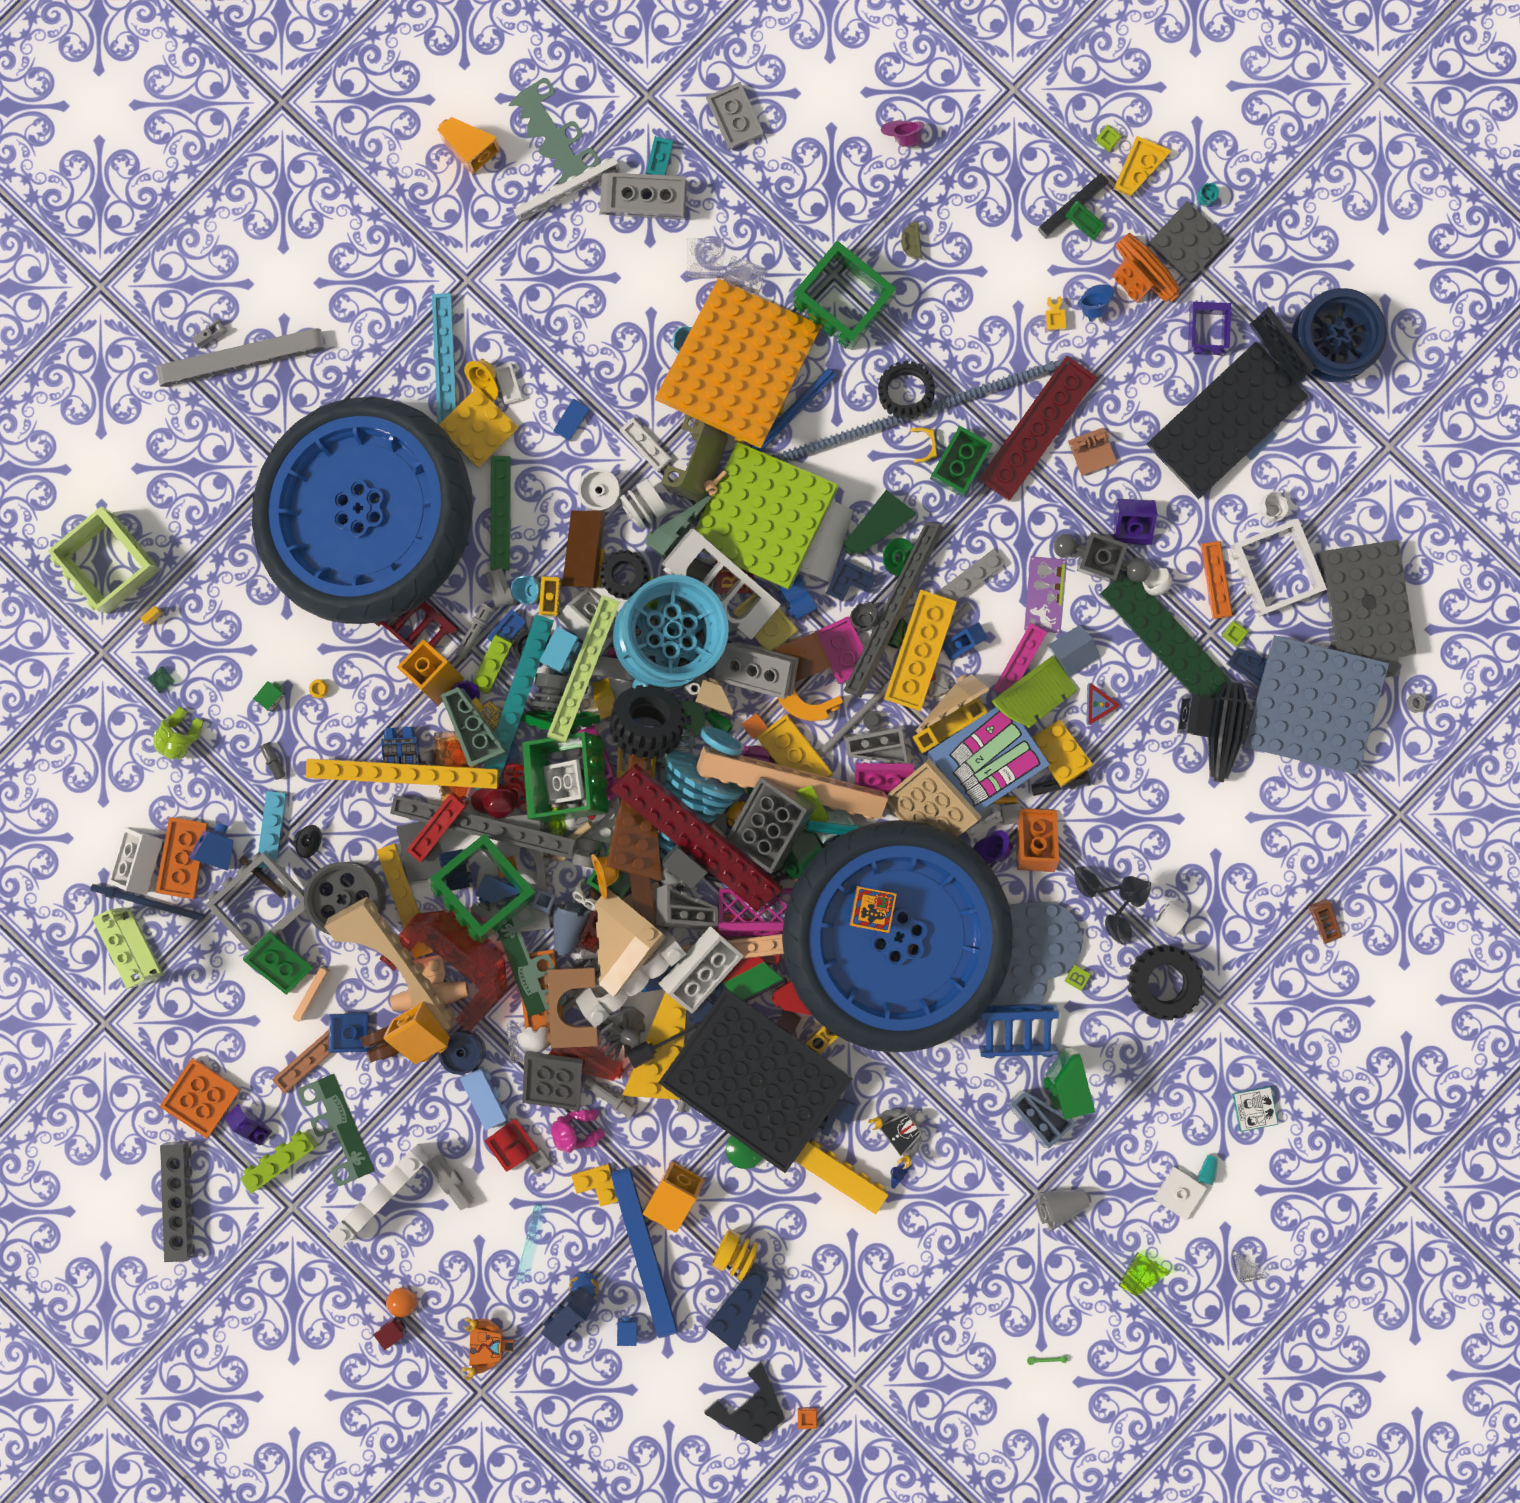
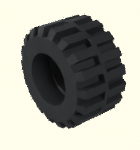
M631 550L612 552L601 565V582L608 593L615 598L627 600L640 587L649 582V570L644 559L636 552H631ZM622 564H629L636 571L635 580L625 586L617 584L613 577L615 569Z

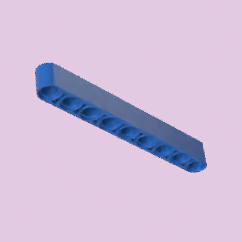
M627 1167L611 1172L613 1186L657 1336L660 1339L677 1334L676 1322L631 1169Z

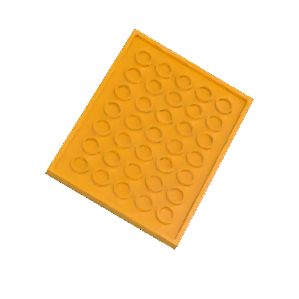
M718 278L663 381L655 400L761 448L822 325H816L807 318Z

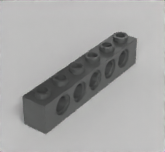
M166 1142L160 1145L164 1262H186L195 1254V1245L192 1244L194 1225L191 1224L194 1208L190 1202V1197L193 1195V1187L190 1185L192 1167L189 1166V1158H191L192 1151L188 1142ZM174 1158L180 1160V1167H176L173 1164ZM174 1178L181 1180L180 1187L174 1184ZM175 1197L181 1199V1206L175 1204ZM176 1217H180L182 1219V1225H178L175 1222ZM176 1236H180L183 1239V1245L176 1242Z

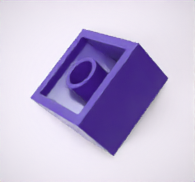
M1117 499L1114 513L1113 539L1126 544L1152 545L1158 515L1155 500Z

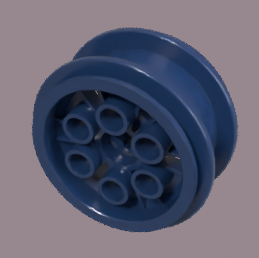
M1336 288L1317 295L1300 311L1294 321L1291 336L1314 365L1315 369L1309 373L1311 376L1326 382H1344L1359 376L1378 360L1386 344L1387 326L1381 309L1369 296L1354 289ZM1338 309L1344 310L1343 315L1338 319ZM1325 317L1330 318L1332 324L1326 323ZM1314 318L1319 321V325L1313 322ZM1345 321L1350 323V328L1344 326ZM1362 325L1364 331L1355 333V328ZM1312 332H1317L1320 335V339H1315ZM1338 332L1341 333L1340 338L1337 337ZM1352 338L1356 340L1357 346H1353ZM1319 349L1326 352V357L1319 352ZM1350 351H1354L1361 356L1356 359ZM1338 353H1342L1345 356L1344 361L1338 358Z

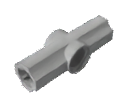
M441 1153L427 1163L428 1167L437 1177L441 1189L445 1194H449L460 1211L475 1201L464 1186L460 1174L451 1168Z

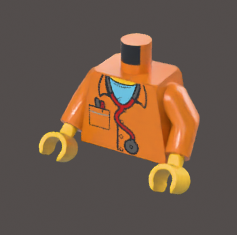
M469 1317L464 1319L466 1322H470L468 1326H463V1328L470 1332L469 1366H472L471 1368L462 1367L461 1371L468 1370V1375L462 1377L464 1379L470 1380L474 1375L488 1371L501 1361L503 1352L514 1351V1340H503V1330L489 1319L472 1320Z

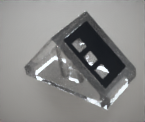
M1235 1250L1232 1251L1236 1277L1241 1284L1269 1278L1270 1274Z

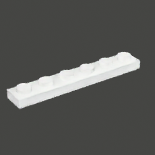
M606 158L600 165L589 167L578 176H571L567 179V182L561 185L556 184L552 186L548 192L544 194L539 193L532 200L519 203L513 209L518 221L521 222L600 181L601 175L604 173L619 171L620 168L616 158Z

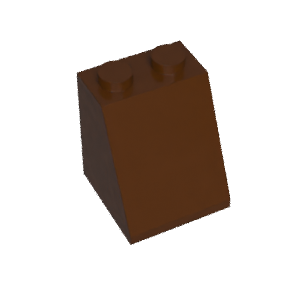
M814 630L771 649V651L799 658L795 682L832 667Z

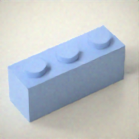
M482 1066L460 1078L485 1131L508 1119L509 1111L505 1104H501L499 1100L501 1095L497 1087L492 1086L490 1081L492 1077L488 1069L485 1070Z

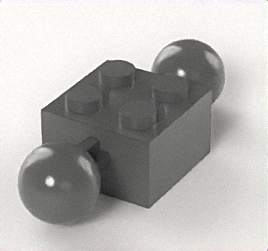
M1093 532L1088 535L1085 546L1078 544L1076 538L1067 533L1060 534L1054 540L1053 549L1059 557L1068 558L1073 555L1081 557L1077 572L1110 583L1116 581L1119 570L1126 572L1127 577L1136 583L1145 581L1150 575V565L1146 560L1142 558H1135L1131 561L1123 559L1128 546L1126 543Z

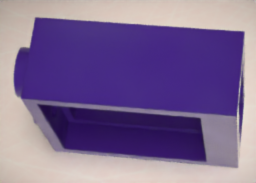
M1193 301L1189 306L1188 351H1193V354L1197 355L1205 354V352H1212L1213 355H1224L1230 349L1231 303ZM1196 314L1222 315L1221 345L1195 344Z

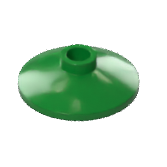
M895 538L886 545L883 552V564L891 575L900 576L913 549L911 542L904 538Z

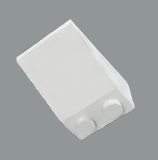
M579 759L543 766L549 805L585 798Z

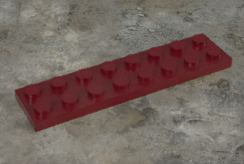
M1066 356L978 480L1009 502L1098 377Z

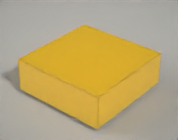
M153 606L140 619L144 624L151 625L164 612L159 607Z

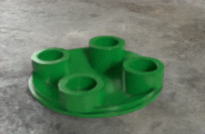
M731 1136L728 1139L726 1155L730 1163L740 1169L753 1168L762 1160L763 1157L735 1137Z

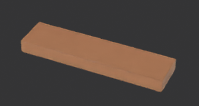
M329 1030L272 1079L284 1094L331 1054L328 1052Z

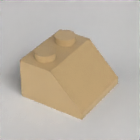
M708 678V681L703 680L695 701L696 704L733 716V710L722 686L719 685V681Z

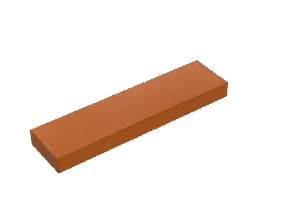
M1221 541L1202 543L1200 546L1212 619L1231 617L1233 615Z

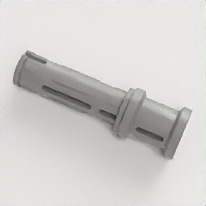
M482 602L478 613L472 617L473 623L464 636L457 651H455V654L466 659L482 629L488 626L487 622L491 615L496 612V610Z
M588 1076L582 1085L609 1103L614 1111L617 1110L625 1115L627 1120L632 1117L638 1108V1105L628 1102L625 1096H618L591 1076Z

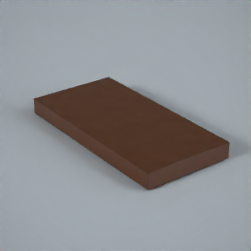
M571 510L562 586L597 588L606 512Z

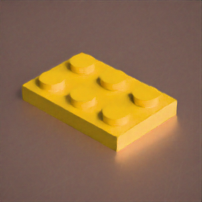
M1060 719L1032 737L1050 764L1047 769L1060 787H1063L1093 767L1092 762Z

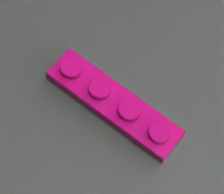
M1032 623L1029 624L996 682L993 691L1001 694L1022 678L1046 636V631Z

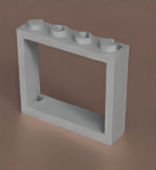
M267 851L262 854L260 852L255 854L251 858L253 862L248 867L244 864L236 871L238 875L234 879L229 877L221 884L224 888L219 892L217 890L212 892L207 897L209 901L205 904L248 951L261 938L253 943L216 902L262 861L300 901L270 931L277 935L305 910L303 889Z

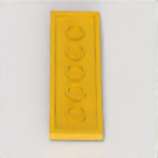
M920 589L884 700L921 711L957 601Z

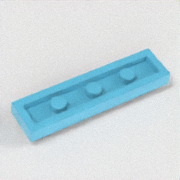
M267 791L258 852L262 854L267 851L278 862L287 793ZM263 861L257 866L270 869Z

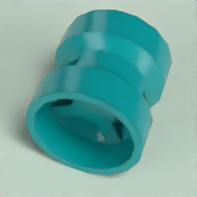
M1213 183L1204 184L1197 194V202L1203 207L1211 206L1219 196L1218 187Z

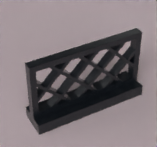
M1270 307L1266 308L1249 324L1279 366L1296 383L1315 369L1314 365Z

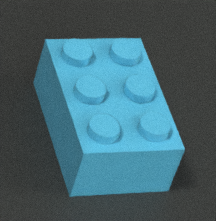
M556 627L539 662L566 676L567 673H571L575 665L573 660L575 656L579 655L582 641L577 636Z

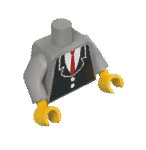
M885 1110L876 1118L869 1119L868 1123L875 1122V1128L872 1130L880 1129L901 1158L897 1160V1164L904 1161L905 1167L903 1170L911 1165V1160L918 1152L922 1141V1132L917 1126L923 1123L926 1118L919 1110L910 1117L906 1110Z

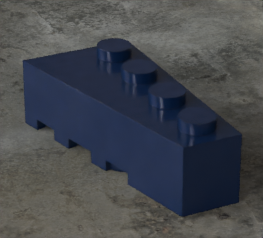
M755 1262L742 1281L739 1280L705 1324L706 1329L735 1352L769 1279V1273Z

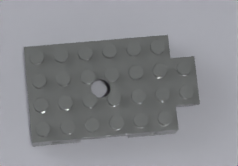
M1399 540L1324 550L1317 553L1319 571L1327 588L1324 591H1327L1332 628L1328 629L1331 649L1387 662L1389 666L1385 678L1400 676L1398 657L1416 654ZM1365 595H1371L1376 600V605L1371 610L1362 605V599Z

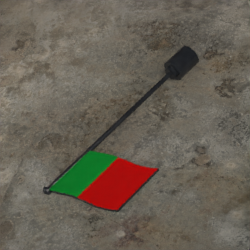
M761 957L741 959L722 982L730 991L748 1002L784 982L786 984L788 979L786 977L781 978L767 966ZM701 1022L656 1045L645 1041L626 1051L634 1069L655 1059L654 1054L657 1053V1048L696 1029Z

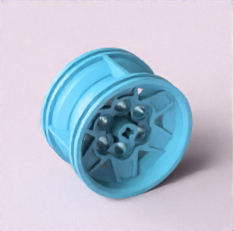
M684 575L657 577L640 587L619 610L613 627L615 652L625 670L641 683L653 685L655 688L683 686L711 669L722 656L728 640V618L718 596L701 581ZM658 599L656 610L645 606L651 601ZM680 601L686 603L693 610L682 612ZM667 609L674 610L675 617H669ZM650 617H655L658 620V626H653L650 623ZM684 619L691 622V628H686L683 625ZM635 627H637L641 631V634L637 637L635 634ZM703 628V643L701 644L695 637V634ZM650 636H654L657 639V645H652L649 642ZM683 638L690 641L691 645L689 648L683 645ZM666 647H671L673 649V656H668L666 654ZM654 656V657H655V663L652 662V661H651L650 659H648L647 657ZM680 658L691 662L685 666L678 667Z

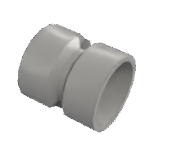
M578 838L575 847L577 852L574 853L572 864L594 868L591 856L592 854L596 856L597 853H600L602 842Z

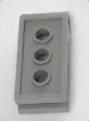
M604 173L601 175L599 213L609 216L685 219L688 181L686 176ZM627 192H633L631 198L626 199L624 196ZM646 193H652L650 199L645 200L643 196ZM671 194V197L665 201L662 200L663 195Z
M728 639L722 656L711 668L710 677L716 681L785 699L787 696L793 695L799 658Z

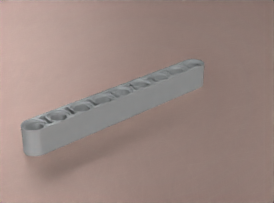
M315 328L158 365L155 368L160 387H169L322 351L325 349L321 329Z

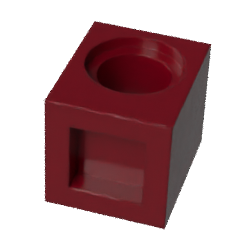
M394 1317L373 1335L385 1351L404 1337L406 1327L400 1319L397 1320Z

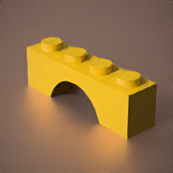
M979 697L916 734L911 739L922 754L988 713Z

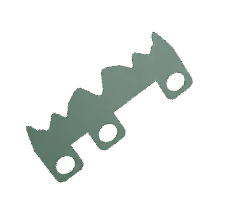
M542 78L521 91L508 106L517 105L522 107L520 117L530 118L527 125L528 137H545L538 153L546 158L556 159L552 167L563 170L562 178L558 183L562 184L567 182V179L571 176H578L584 173V170L597 166L600 163V159L592 148H587L576 156L573 154L569 145L582 137V131L575 121H570L557 129L541 104L543 100L553 95L555 90L547 78ZM545 83L549 86V92L546 95H540L537 92L539 84ZM572 126L576 128L577 135L574 138H568L565 135L567 127ZM590 153L594 156L595 160L592 165H585L582 158L585 154Z

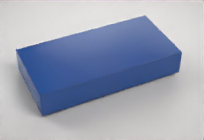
M573 399L553 432L570 442L590 409Z

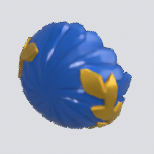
M579 1272L571 1278L569 1292L571 1290L575 1292L580 1286L596 1299L599 1293V1282L595 1276L588 1272Z

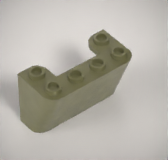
M686 415L681 429L691 432L692 438L696 441L686 471L667 465L661 484L669 493L699 502L709 494L704 488V483L708 480H714L728 442V437L724 431ZM689 420L693 423L692 428L688 425ZM672 472L678 473L679 477L670 482L668 479L669 474Z

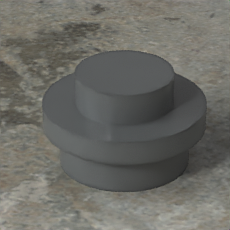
M869 711L863 717V724L869 730H876L882 724V717L876 711Z

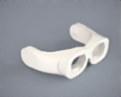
M582 878L576 885L572 897L587 909L595 911L597 900L585 898L580 887L586 880Z

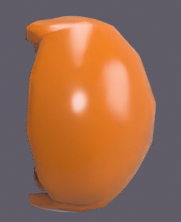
M395 1288L388 1294L386 1299L388 1311L393 1316L400 1318L410 1316L416 1311L418 1306L417 1295L407 1288Z

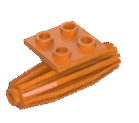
M1130 232L1115 245L1124 261L1112 276L1117 284L1121 285L1129 297L1134 299L1136 303L1149 290L1165 302L1168 300L1173 302L1180 295L1178 292L1180 287L1168 268L1148 246Z

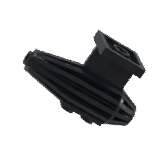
M1224 681L1213 699L1193 694L1182 696L1177 733L1207 737L1209 777H1213V781L1224 783L1225 779H1229L1241 744L1248 737L1247 721L1251 718V709H1249L1250 704L1247 702L1244 686L1241 683Z

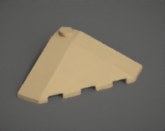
M966 674L956 679L957 683L953 685L917 727L915 733L918 734L989 691V688L972 674L968 677Z
M607 889L606 900L601 896L595 903V910L598 912V922L596 923L597 938H599L598 965H600L601 972L599 985L615 997L666 937L627 903Z

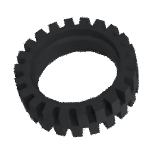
M903 361V364L897 362L896 366H889V370L886 369L883 375H881L878 384V395L884 410L887 409L888 414L891 415L893 413L896 418L901 416V419H906V417L914 419L915 415L917 417L921 416V413L927 412V408H930L934 401L935 384L932 374L929 373L926 367L923 369V365L919 363L917 366L916 362L911 361V364H908V361ZM902 375H913L924 383L925 394L916 404L909 406L899 405L889 397L888 386L891 381Z

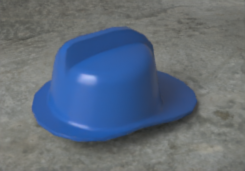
M1099 284L1088 288L1077 304L1082 309L1083 315L1088 317L1090 322L1106 314L1108 304L1114 295V290L1109 285Z

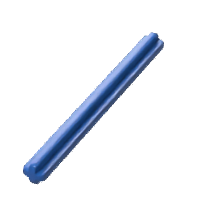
M827 368L773 423L762 447L758 448L752 445L751 448L762 452L835 378V372Z

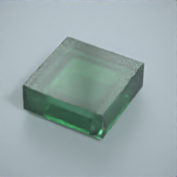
M163 666L147 678L159 693L165 691L175 682L174 678Z

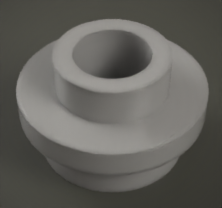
M1412 694L1406 701L1407 708L1414 713L1421 712L1426 707V699L1421 694ZM1414 700H1417L1419 703L1417 707L1413 705Z

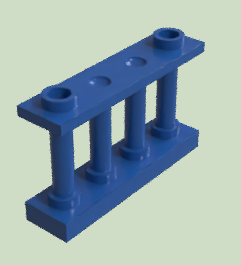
M1056 1004L989 1006L980 1017L981 1021L986 1022V1045H979L981 1057L990 1059L995 1056L1042 1055L1043 1057H1052L1053 1055H1058L1056 1044H1051L1052 1020L1059 1019V1011ZM1034 1019L1044 1020L1043 1044H1032V1021ZM995 1020L1005 1021V1045H993V1022ZM1015 1020L1024 1021V1044L1013 1045V1021Z

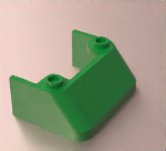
M1071 1047L1065 1048L1045 1073L1046 1077L1043 1078L1045 1089H1049L1053 1108L1055 1110L1062 1109L1064 1120L1095 1112L1081 1055Z

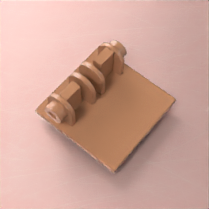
M1104 427L1068 440L1081 476L1117 463L1108 440L1110 438L1109 433L1104 430Z

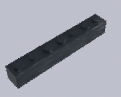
M1102 173L1095 177L1039 226L1038 231L1045 239L1068 220L1065 218V215L1075 201H1079L1084 206L1108 184L1107 178Z

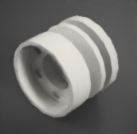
M647 479L636 485L638 495H635L630 490L627 491L631 497L629 501L624 494L619 496L623 509L632 522L639 526L641 530L646 528L642 519L645 518L649 524H652L649 516L651 513L659 519L669 512Z

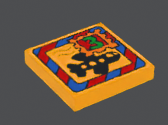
M857 886L850 926L889 933L896 893Z

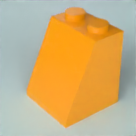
M453 117L443 120L437 129L443 143L472 175L501 151L494 135Z
M424 639L397 666L437 706L443 702L441 694L450 691L456 683L462 682L465 679Z
M421 1002L392 1019L383 1038L416 1065L421 1061L426 1062L436 1052H443L448 1047L447 1044L450 1036L425 1003Z
M671 1160L643 1215L661 1224L667 1230L677 1233L696 1201L705 1179Z

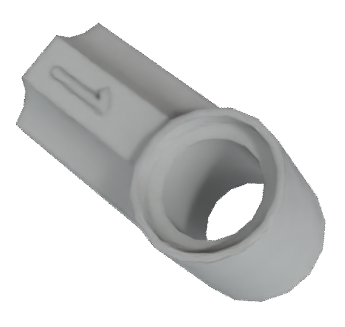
M502 567L486 572L496 608L515 603Z

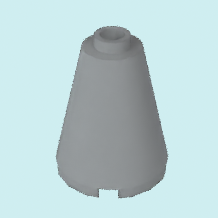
M1083 1189L1040 1192L1035 1195V1198L1038 1197V1202L1035 1203L1041 1223L1047 1224L1048 1228H1045L1047 1231H1052L1089 1208V1203H1091L1090 1194Z

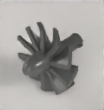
M633 1006L620 1007V1012L610 1015L598 1025L604 1028L600 1032L601 1035L605 1033L609 1035L599 1045L601 1049L610 1042L604 1054L606 1057L615 1049L613 1060L617 1061L622 1046H624V1057L627 1058L626 1051L630 1050L631 1046L640 1044V1033L646 1030L643 1021L645 1015Z

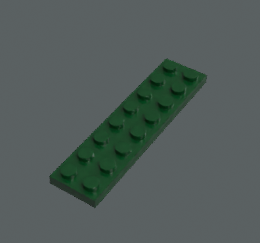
M1123 572L1117 577L1115 582L1111 583L1099 594L1191 695L1212 699L1224 681L1231 682L1230 678L1154 596L1146 592L1142 582L1136 583L1131 581L1127 577L1126 572Z

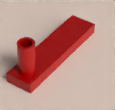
M454 792L451 793L406 851L420 863L423 862L466 806H468L469 799L466 796L458 797Z

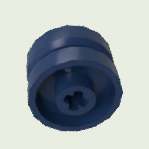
M462 1030L450 1034L448 1047L438 1054L440 1063L446 1071L456 1075H463L476 1070L482 1065L486 1057V1046L483 1039L477 1033Z

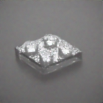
M686 238L687 278H725L724 238Z

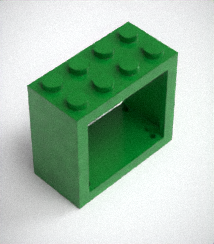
M837 240L794 291L793 306L800 313L804 311L809 316L808 319L816 325H822L823 331L830 337H836L838 339L837 342L846 349L848 347L852 350L894 299L897 288ZM833 259L838 261L880 296L854 329L846 327L808 296L807 290Z
M587 732L569 734L566 743L552 738L522 742L528 819L548 823L608 813L609 800L606 793L608 783L605 778L606 761L603 755L605 745L602 737ZM582 748L587 806L552 811V804L549 805L543 767L549 765L548 754Z
M485 833L430 877V887L433 894L437 898L442 897L445 908L449 912L454 911L455 919L462 927L466 925L470 937L475 942L478 940L481 944L535 898L533 888ZM480 850L486 853L520 894L485 924H479L445 884L447 882L445 879Z

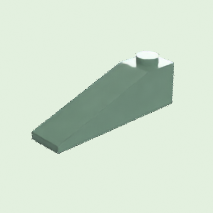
M710 496L705 497L657 528L655 532L652 530L645 538L647 540L646 546L665 560L702 514L707 503L712 498Z

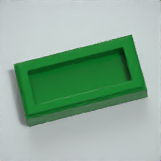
M1075 201L1065 215V218L1091 240H1095L1105 226L1100 219L1079 201Z

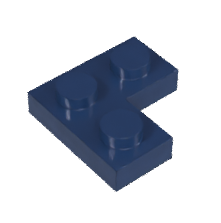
M842 559L825 594L843 602L851 585L869 593L877 576Z

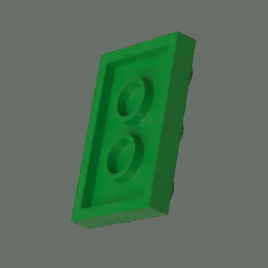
M270 930L243 957L245 963L286 995L313 969V965Z

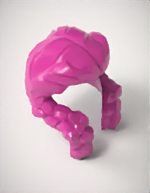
M598 1110L573 1111L565 1116L557 1117V1120L550 1129L556 1148L560 1151H566L568 1154L572 1153L575 1149L595 1147L597 1142L603 1139L605 1132L599 1128L587 1135L585 1140L580 1141L577 1140L575 1129L570 1125L572 1119L582 1122L594 1121L599 1116Z

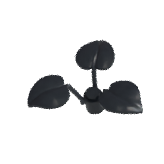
M1076 867L1074 870L1076 886L1084 896L1092 898L1096 896L1097 892L1102 893L1120 889V897L1126 901L1116 912L1115 916L1109 914L1106 917L1105 927L1108 934L1116 942L1126 945L1132 937V928L1126 919L1119 917L1120 913L1128 903L1136 907L1143 906L1149 897L1151 882L1134 876H1127L1118 886L1100 889L1098 888L1100 881L1094 873L1087 869Z

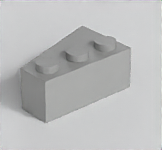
M900 725L843 735L848 757L908 764L902 727Z
M668 884L656 888V926L707 930L710 926L712 928L718 927V907L701 899H695L687 895L688 893L673 889Z

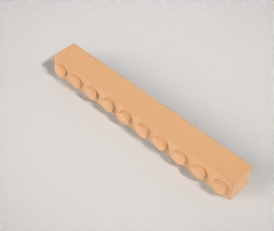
M703 746L696 766L698 773L703 778L711 779L713 777L723 783H737L738 786L748 788V786L754 788L760 777H764L797 794V790L813 785L822 805L835 811L839 809L845 810L851 815L861 814L868 819H881L888 801L884 791L742 755H728Z

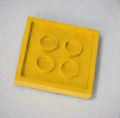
M478 387L439 424L449 435L455 446L477 468L495 453L519 428Z

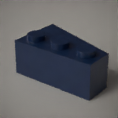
M580 1286L575 1292L571 1290L564 1299L566 1302L564 1304L560 1303L553 1311L555 1315L553 1317L549 1315L543 1322L545 1327L541 1334L558 1348L569 1338L573 1331L575 1332L578 1325L587 1319L597 1303Z

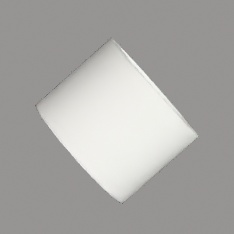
M1169 901L1157 915L1154 925L1171 937H1174L1186 923L1189 913L1172 901Z

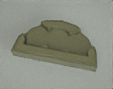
M916 221L910 223L903 231L901 246L907 256L922 260L919 224Z

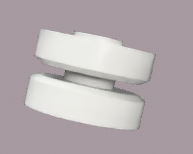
M596 468L586 472L578 483L580 501L589 511L611 512L621 500L619 498L621 496V489L617 478L605 469ZM599 488H602V493L597 494L596 490L599 491Z

